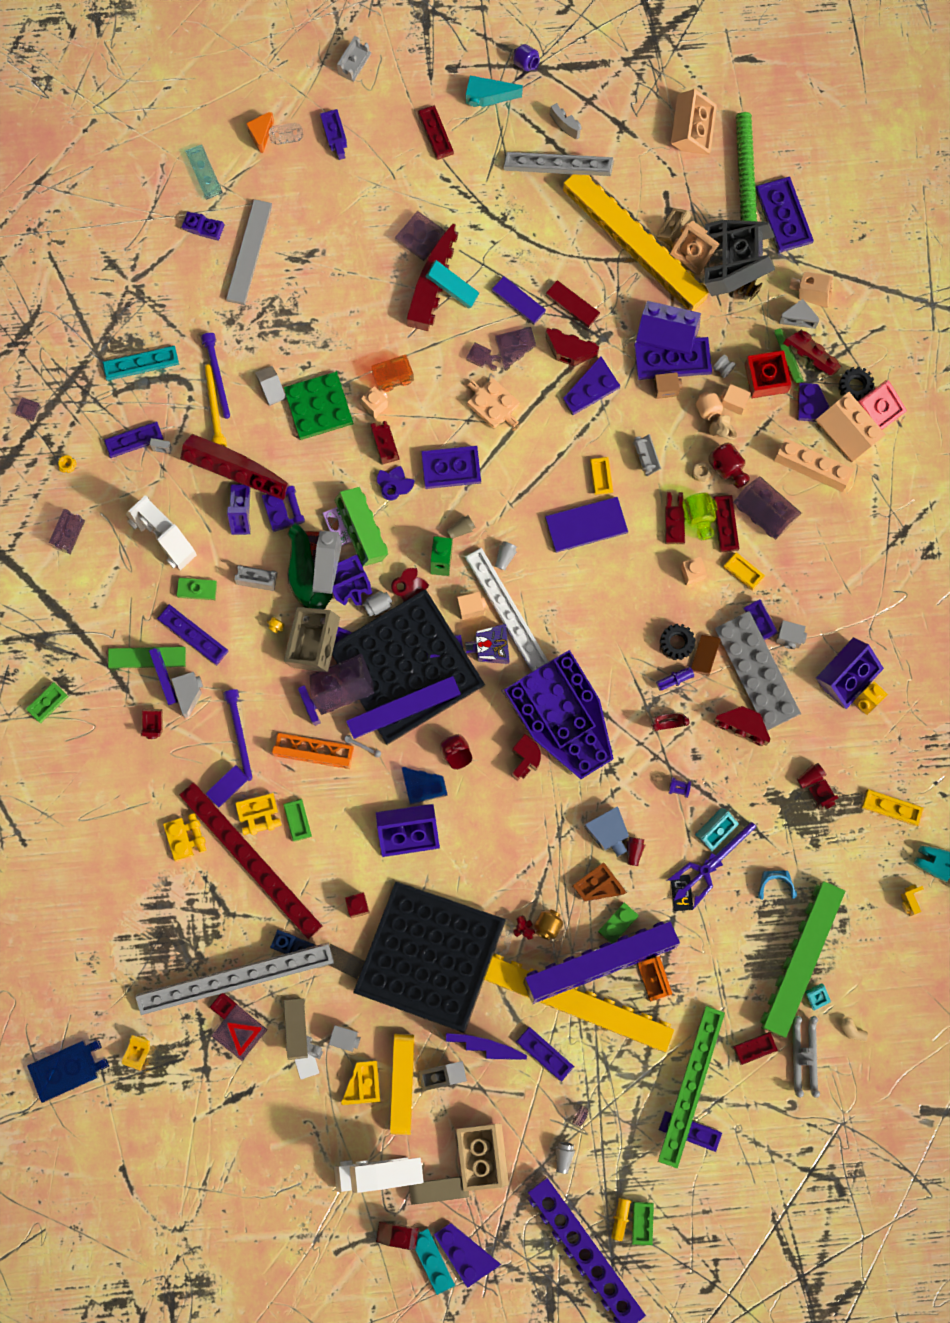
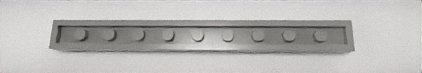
M324 943L139 993L135 997L140 1014L144 1015L334 963L329 943Z

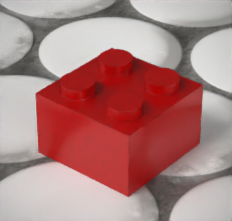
M784 350L747 356L744 365L751 399L789 392L791 380Z

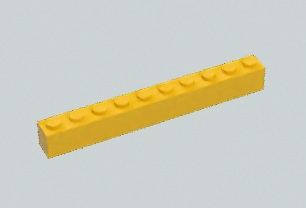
M573 174L564 182L563 191L687 310L695 311L707 299L709 294L707 287L703 283H699L691 271L685 270L681 262L677 258H673L664 246H660L652 234L644 231L642 225L638 221H634L627 210L621 209L613 197H609L604 193V189L599 184L596 185L590 175Z
M494 953L485 981L529 998L523 981L527 977L526 974L535 969L525 970L522 968V964L511 961V963L503 961L504 957ZM578 987L540 1001L542 1004L664 1053L667 1052L674 1033V1029L670 1028L671 1024L660 1020L657 1023L652 1021V1016L645 1013L637 1015L633 1013L634 1009L624 1005L622 1008L614 1005L615 1002L610 999L604 998L602 1001L596 998L597 994L587 990L585 993L577 991Z

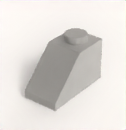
M194 672L172 678L178 702L185 718L191 715L202 694L200 689L203 687L201 677H197Z
M463 1061L419 1071L423 1091L467 1081Z

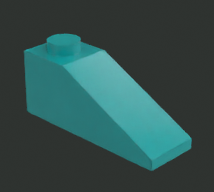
M470 75L466 91V104L473 107H485L521 98L523 85Z

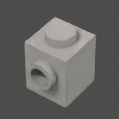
M783 620L780 624L776 643L783 644L788 649L799 648L801 643L804 644L806 641L807 633L804 632L806 626Z

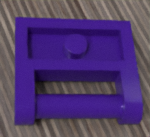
M288 486L285 497L288 496L294 515L292 519L288 518L283 500L269 494L262 495L273 532L292 527L294 523L299 525L305 522L295 496V486Z

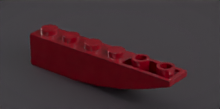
M452 223L444 233L422 269L407 316L408 327L429 331L430 325H434L436 315H433V313L439 307L440 298H438L439 292H443V289L425 276L436 260L449 269L448 259L453 257L454 248H452L453 242H457L459 234L456 231V224Z
M191 434L183 443L181 460L281 500L285 499L288 483L250 458L194 434Z

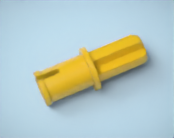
M619 1198L616 1215L613 1216L615 1220L611 1239L616 1241L623 1240L626 1223L629 1222L627 1218L631 1203L629 1200Z

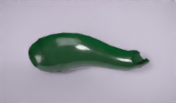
M294 523L287 533L291 540V556L288 567L289 586L295 598L304 608L324 610L333 598V594L313 592L315 566L312 560L309 538L301 526Z

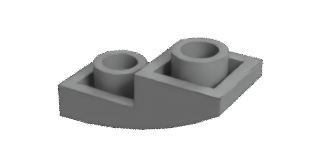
M557 103L552 105L550 116L566 134L574 139H579L581 130L579 121L575 120L572 115L567 117L564 109H560Z

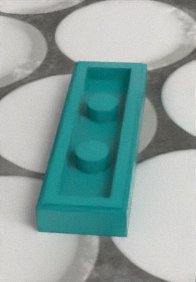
M437 260L433 262L425 276L468 309L473 306L479 295L477 290Z

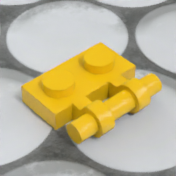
M274 793L235 803L240 822L248 821L249 824L248 827L242 828L243 835H255L259 831L267 829L270 831L274 830V827L282 826L280 818L272 820L271 816L272 814L279 813ZM265 816L266 822L255 824L254 819Z
M195 814L188 815L190 823L186 825L183 818L163 824L175 862L194 856L192 850L194 847L198 848L199 853L207 851L205 837H202L199 828L201 824ZM192 830L195 838L193 841L189 840L187 831Z

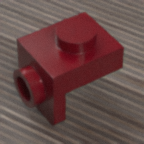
M143 709L141 736L147 739H157L163 732V709Z

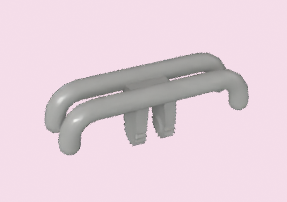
M796 1016L792 1026L795 1095L799 1098L804 1095L801 1065H809L811 1095L814 1098H818L820 1096L817 1076L816 1038L818 1018L812 1016L809 1019V1048H801L800 1026L802 1018Z

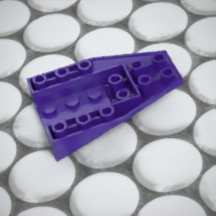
M570 650L502 690L532 738L579 779H583L614 759L600 699Z

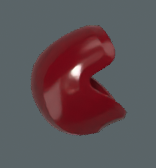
M451 735L440 743L443 759L448 761L452 769H462L472 762L473 758L469 744L462 735Z

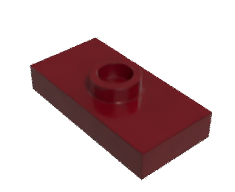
M771 1032L733 1046L740 1065L778 1051Z

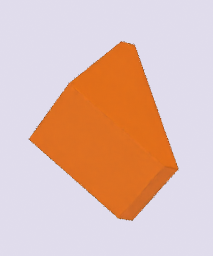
M268 112L246 123L248 132L261 153H264L274 124L272 112Z

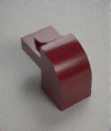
M524 734L512 749V752L523 760L512 773V777L517 781L520 778L524 779L530 773L529 767L537 771L541 761V752L538 745Z

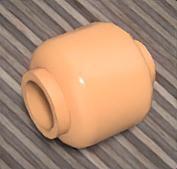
M704 392L699 395V399L696 402V408L703 419L712 421L721 415L723 405L717 394Z

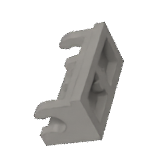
M354 36L337 63L340 76L352 82L355 81L371 55L368 43L362 45L360 39Z
M238 565V574L235 575L234 579L237 585L274 591L278 575L276 571Z

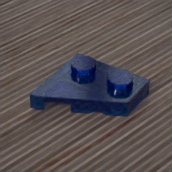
M401 767L410 805L448 796L443 776Z

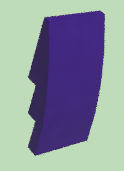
M446 1033V1042L466 1043V1051H486V1059L527 1060V1055L507 1045L470 1035Z

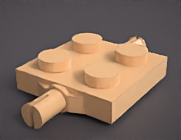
M494 378L482 387L478 386L473 380L468 384V387L475 394L467 402V405L489 426L494 429L500 423L507 421L514 428L519 423L511 414L519 406L520 402Z

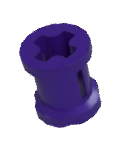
M672 777L668 794L676 793L688 798L691 781L684 782Z

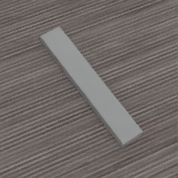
M507 152L504 170L611 176L614 159L613 157Z
M255 199L253 201L227 295L228 302L241 305L246 303L271 213L272 203Z

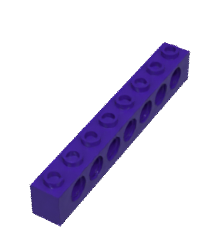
M546 1177L528 1191L530 1195L527 1198L533 1208L538 1206L542 1213L539 1216L546 1225L551 1224L554 1229L551 1233L558 1242L562 1240L566 1245V1248L563 1250L568 1257L576 1259L578 1262L576 1268L582 1276L587 1275L591 1280L588 1285L595 1294L599 1292L603 1297L600 1302L605 1309L613 1311L615 1323H638L646 1314L549 1179ZM546 1197H550L554 1201L553 1206L549 1209L542 1206V1201ZM559 1214L564 1215L566 1218L565 1223L561 1226L556 1225L554 1222L555 1217ZM571 1231L578 1234V1239L574 1243L567 1241V1234ZM582 1249L590 1251V1256L586 1260L579 1258V1252ZM594 1266L602 1268V1274L599 1277H594L591 1274ZM608 1283H612L615 1286L612 1294L604 1292V1286ZM619 1301L627 1302V1308L624 1311L616 1309V1304Z

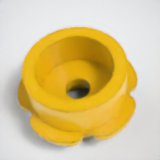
M69 455L62 456L58 461L59 470L63 473L73 472L77 464L76 460L72 459Z
M272 617L270 621H267L269 624L268 628L275 633L284 631L283 627L285 624L277 618Z

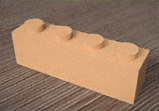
M787 438L784 439L774 460L841 492L844 491L854 469Z

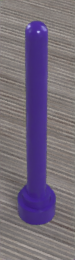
M205 333L200 336L201 342L208 351L223 417L228 419L230 418V411L214 348L216 345L215 333Z
M238 689L223 692L224 701H227V704L230 706L243 772L249 778L248 781H251L253 777L237 706L239 692Z

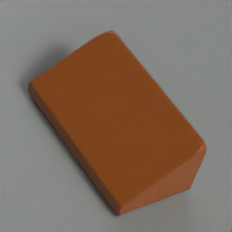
M701 635L691 666L693 672L705 676L710 675L721 638Z

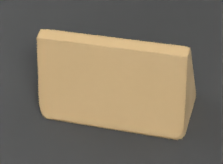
M673 208L658 233L657 239L672 246L673 242L682 235L680 232L682 227L686 223L692 222L693 218L690 212Z

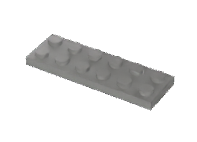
M750 611L716 627L715 630L719 638H721V642L756 712L761 714L767 731L801 715Z

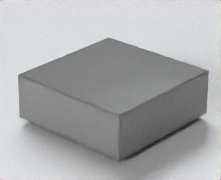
M151 438L150 446L153 451L171 453L172 446L170 441Z

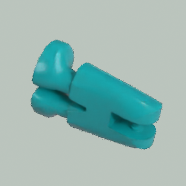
M921 845L918 852L930 857V860L926 861L921 858H915L914 864L947 883L950 878V851Z

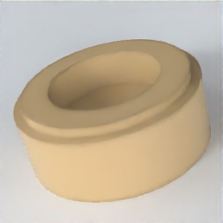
M704 462L697 463L692 471L693 478L698 482L707 481L712 473L711 467Z

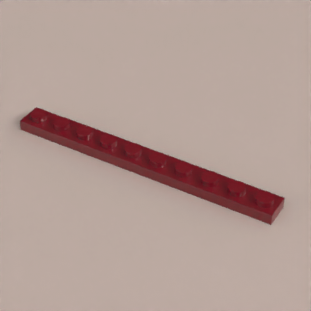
M194 782L179 794L308 940L323 927Z

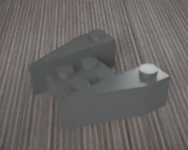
M719 220L705 224V230L708 231L706 234L720 244L716 250L723 249V265L705 268V285L711 296L730 293L775 270L769 254L763 256V240L775 238L769 222Z

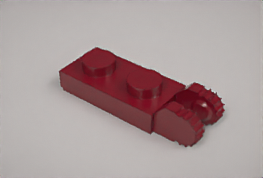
M671 492L666 493L665 544H685L683 492H678V506H671L672 494Z

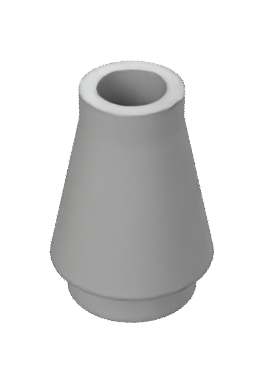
M503 541L502 545H499L495 567L505 571L517 553V546Z
M558 1142L556 1147V1172L568 1174L576 1151L574 1144Z

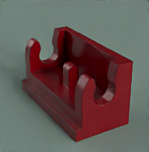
M383 421V424L379 426L376 423L370 424L382 465L400 460L387 421Z

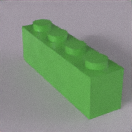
M360 487L339 492L334 501L362 567L382 562L388 555V548L383 543L380 529L375 524L373 512L367 505L365 494L362 493Z

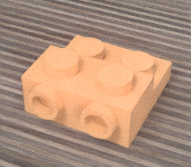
M692 221L682 227L680 231L682 235L673 242L671 246L673 250L670 255L700 275L720 244L706 234L707 230Z

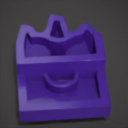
M355 555L338 563L332 593L335 599L344 606L350 597L355 605H362L361 593L365 592L367 595H370L372 590L366 572L358 556Z

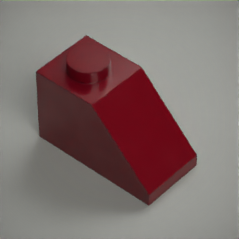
M379 1221L376 1242L401 1249H416L419 1228Z

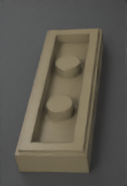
M304 998L284 1000L288 1060L308 1058Z

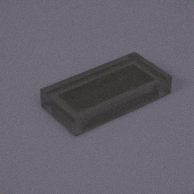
M330 944L334 963L329 964V966L358 979L365 960Z

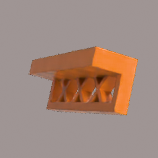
M278 733L272 754L275 757L350 769L354 746ZM281 738L289 739L293 746L290 748L280 747ZM306 742L310 744L312 749L310 751H302L297 746ZM323 745L328 746L331 753L328 755L319 754L316 750ZM340 749L349 750L348 758L337 757L335 753Z

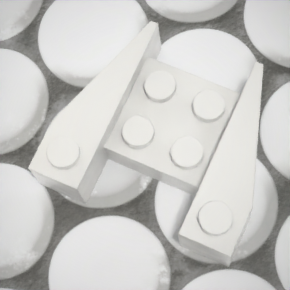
M146 495L126 513L129 518L127 522L133 529L138 528L141 532L147 529L156 535L160 546L168 558L166 561L171 567H177L181 571L197 556L195 550L178 527Z
M399 1158L368 1162L367 1160L358 1161L356 1164H352V1160L341 1161L340 1166H334L336 1191L338 1192L352 1190L353 1193L423 1183L421 1158Z

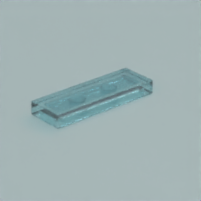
M201 144L186 150L187 157L206 200L222 194V189L203 145Z

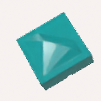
M823 983L805 991L813 1011L831 1003Z

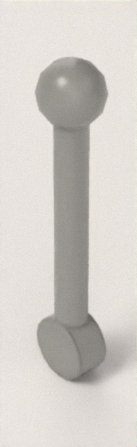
M350 735L345 737L346 743H353L374 754L377 758L381 756L379 750L375 751L353 740Z

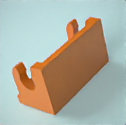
M660 956L638 963L650 1002L672 995Z

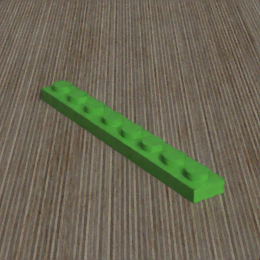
M708 1006L704 1009L657 1161L659 1163L676 1169L679 1166L725 1012Z

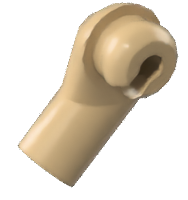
M846 1017L842 1020V1030L849 1039L867 1041L868 1032L857 1030L853 1024V1019Z

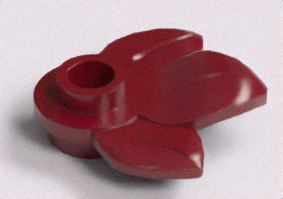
M417 568L405 569L401 577H397L392 581L391 589L393 593L401 596L403 602L429 587L427 581L417 577ZM398 583L404 584L403 590L397 588Z

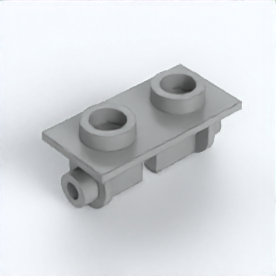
M650 434L643 438L640 436L634 438L633 445H635L640 456L642 471L645 472L646 476L660 470L661 466Z

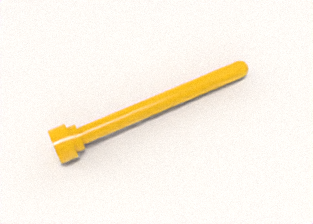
M206 364L204 368L214 431L211 441L227 447L226 438L221 434L212 368L210 364Z

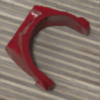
M681 712L654 716V723L651 726L652 730L659 731L688 726L690 721ZM667 718H676V720H666V721L659 722V721H661V720H663V719H667Z

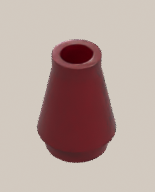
M816 763L815 765L812 764L796 780L804 789L809 785L824 780L827 774L821 765Z
M629 837V841H626L627 865L639 866V861L646 846L644 844L645 839Z

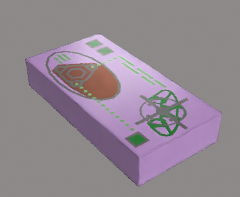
M338 508L323 512L330 532H339L342 546L351 543L352 541Z

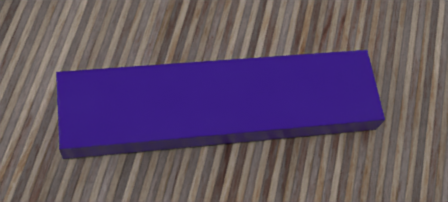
M170 604L157 618L158 621L216 666L229 652L228 649Z

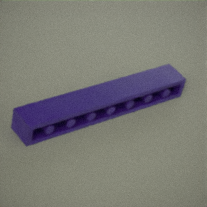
M671 921L656 923L649 930H646V928L640 929L635 932L636 935L631 937L628 935L622 936L617 939L618 942L613 944L610 942L604 943L599 946L600 949L592 951V949L586 950L581 953L582 956L574 958V956L568 957L559 965L552 963L546 966L543 971L538 972L534 970L526 974L527 977H525L523 983L531 1003L535 1004L676 949L680 941Z

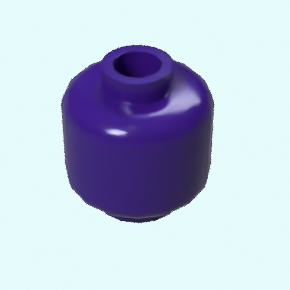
M522 44L514 50L513 62L524 71L534 70L540 62L539 53L533 47Z

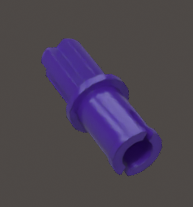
M690 666L676 673L671 672L670 676L656 682L657 688L661 691L674 685L679 686L680 683L694 678V672Z

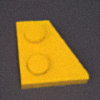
M377 1061L356 1063L341 1105L380 1102Z

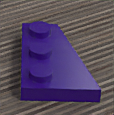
M602 356L563 398L572 415L620 389V384Z
M449 1223L434 1234L467 1288L501 1265L500 1262L452 1223Z

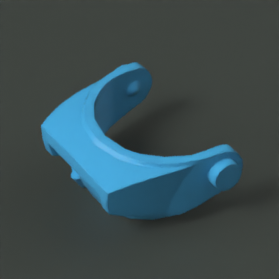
M788 870L763 872L760 891L758 892L760 900L764 899L766 883L772 879L785 881L791 889L792 899L797 897V891L794 889Z

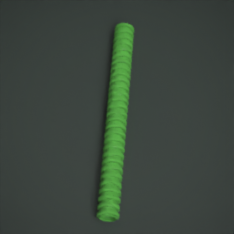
M741 112L736 115L738 176L740 182L739 197L741 198L740 217L741 221H757L752 115L748 112Z

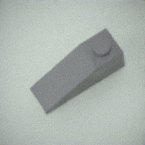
M320 531L316 547L313 592L332 594L342 547L339 532Z

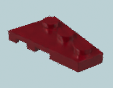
M802 329L783 342L787 347L792 345L798 349L797 354L800 356L804 355L811 358L813 365L830 376L838 372L842 367L834 356H830L821 344L816 343L811 335Z

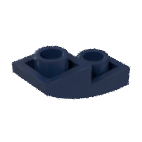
M277 929L270 948L287 954L316 945Z

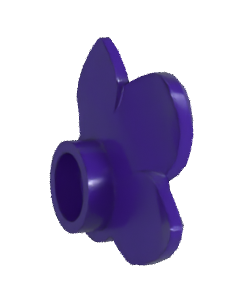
M401 466L394 468L389 474L380 470L377 476V482L382 488V496L389 501L396 500L399 495L409 493L414 486L413 479H405ZM392 489L394 493L388 494V490Z

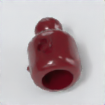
M729 442L724 443L711 452L708 458L709 463L722 479L727 480L731 478L733 485L738 489L750 481L749 475L742 471L746 464L745 459L733 444Z

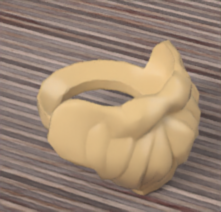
M720 415L711 423L709 429L711 436L718 434L729 440H734L737 437L736 430L729 424L731 420L729 415Z

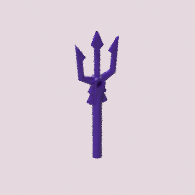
M750 822L716 855L711 853L703 866L689 862L666 881L679 880L680 875L689 868L699 872L683 889H678L674 901L685 897L686 892L704 877L708 886L699 896H695L694 909L713 888L710 873L716 871V868L723 866L721 861L756 828V825Z

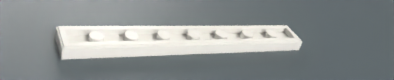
M480 548L465 556L467 563L503 624H506L508 633L531 672L548 663L549 661L483 549Z

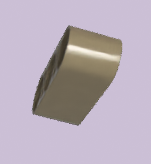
M462 1176L423 1181L420 1184L409 1185L411 1205L469 1197V1191H463Z

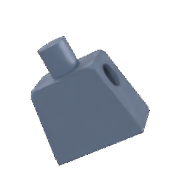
M618 806L585 824V829L603 851L612 847L617 857L627 852L622 841L627 839L629 835Z

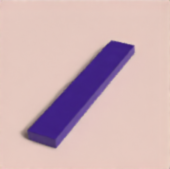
M452 676L349 719L346 722L353 739H356L459 696L461 693Z

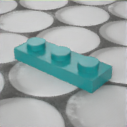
M427 1228L419 1232L415 1250L438 1295L455 1286V1283L429 1229Z

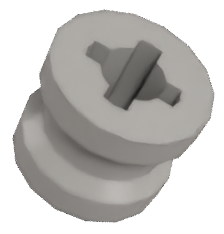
M724 354L715 363L713 369L719 371L721 376L725 378L734 369L736 364L730 362Z

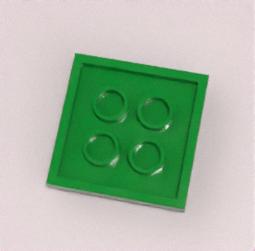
M337 371L284 387L300 440L354 424Z

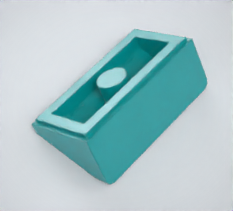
M721 808L695 835L705 846L713 851L739 823L729 811Z

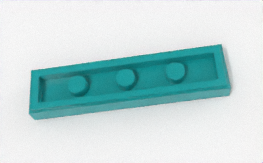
M175 345L102 362L107 381L180 365Z

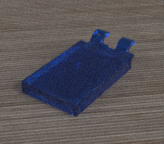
M96 1040L88 1045L85 1044V1041H81L27 1065L41 1103L98 1079L97 1072L110 1067L107 1059L95 1063L91 1054L102 1048L100 1041Z

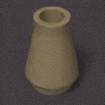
M469 515L465 517L462 516L447 529V532L454 539L473 532L472 530L476 527Z

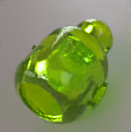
M705 492L686 497L683 501L685 521L687 520L690 527L697 528L699 540L703 541L713 538L714 530L710 524L716 519L715 511L717 510L715 500H712L711 496Z

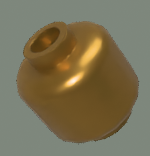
M552 909L549 912L542 911L534 924V928L537 930L536 934L546 940L556 938L563 926V921L559 918L561 915Z

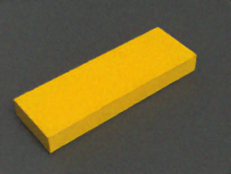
M869 789L866 790L861 807L862 809L916 827L919 826L924 809L923 807Z

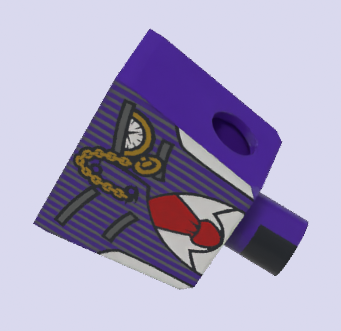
M506 624L477 631L476 641L465 642L466 654L477 653L478 662L509 664Z

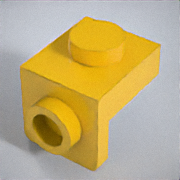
M874 681L854 700V704L868 715L888 694Z
M916 884L904 888L906 892L901 894L904 901L902 902L904 911L909 913L910 916L920 913L921 909L914 893L924 890L923 886L917 888Z
M131 1035L130 1044L122 1059V1064L141 1071L150 1051V1041L143 1036Z

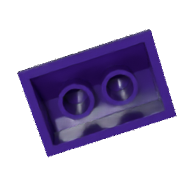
M647 301L642 313L636 343L690 355L700 328L701 313Z
M853 637L816 677V680L828 695L844 709H847L884 668L870 645Z
M434 804L376 812L382 857L440 849Z

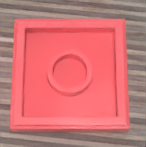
M889 380L882 382L858 401L881 430L907 411Z

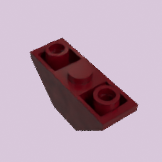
M547 328L545 338L557 361L576 366L598 356L600 346L595 342L581 340L576 335L564 334L556 328Z
M744 706L719 714L714 719V723L717 724L718 728L722 730L730 729L735 732L736 736L741 738L748 737L756 745L767 746L771 740L761 714Z

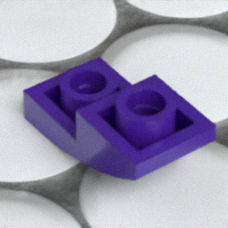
M187 212L181 228L190 233L219 241L225 224L223 221L208 219L203 214Z
M235 765L206 795L219 808L249 778Z

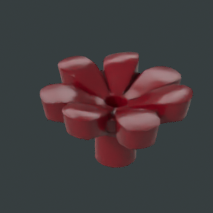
M519 916L516 919L518 925L513 930L514 935L518 937L522 934L528 940L533 939V935L536 933L533 928H530L533 925L532 921L528 920L526 922L525 916Z

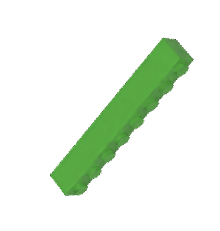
M825 881L815 886L812 894L815 896L812 903L809 902L805 910L807 917L805 921H801L798 927L800 932L798 939L794 938L790 949L793 950L791 956H787L784 961L783 968H785L783 975H779L775 986L778 987L776 993H772L768 1000L769 1010L764 1012L761 1017L762 1029L782 1038L787 1037L846 892L845 890Z

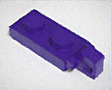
M338 109L320 113L331 151L336 150L338 160L345 159L344 148H347V139Z

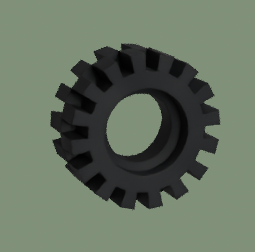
M858 366L856 369L854 367H851L850 370L847 369L839 381L838 389L841 390L840 395L842 396L850 392L859 401L871 392L874 387V378L870 377V371L866 373L867 369L863 368V370H860ZM852 379L860 380L863 383V389L860 391L851 389L850 381Z
M678 624L670 625L661 635L660 649L663 650L664 655H668L667 658L682 660L684 657L687 658L694 649L696 641L694 633L690 631L689 627H684V624H681V626ZM675 635L683 637L685 645L680 649L672 647L670 639Z

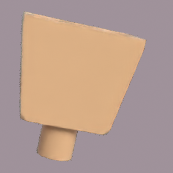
M804 272L802 280L791 279L789 289L799 291L800 300L803 299L805 302L828 308L833 292V276Z

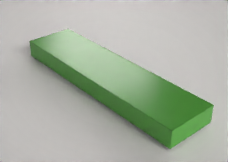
M186 647L108 649V668H155L149 650L154 648L160 649L166 667H186Z

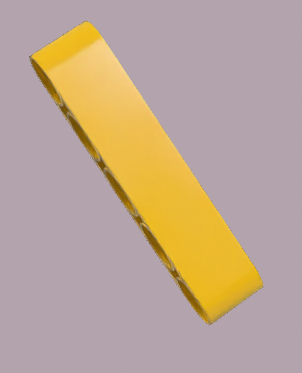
M394 1034L390 1134L411 1135L414 1034Z

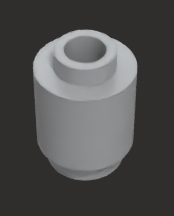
M379 591L367 598L363 606L370 617L372 615L376 616L390 608L389 603L392 600L387 592Z

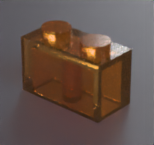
M406 354L371 366L378 390L382 389L384 392H389L394 387L399 385L407 386L411 381H414V374Z

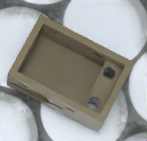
M297 607L284 662L296 669L328 672L340 617L331 610Z

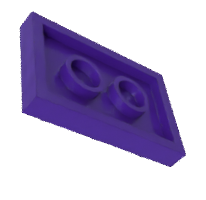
M477 446L421 451L425 489L481 484Z

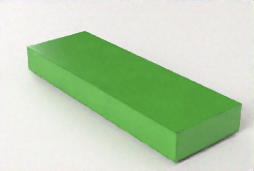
M781 328L775 330V336L781 351L784 350L787 366L793 380L798 384L804 382L790 345L787 347L783 344L787 339L785 332Z

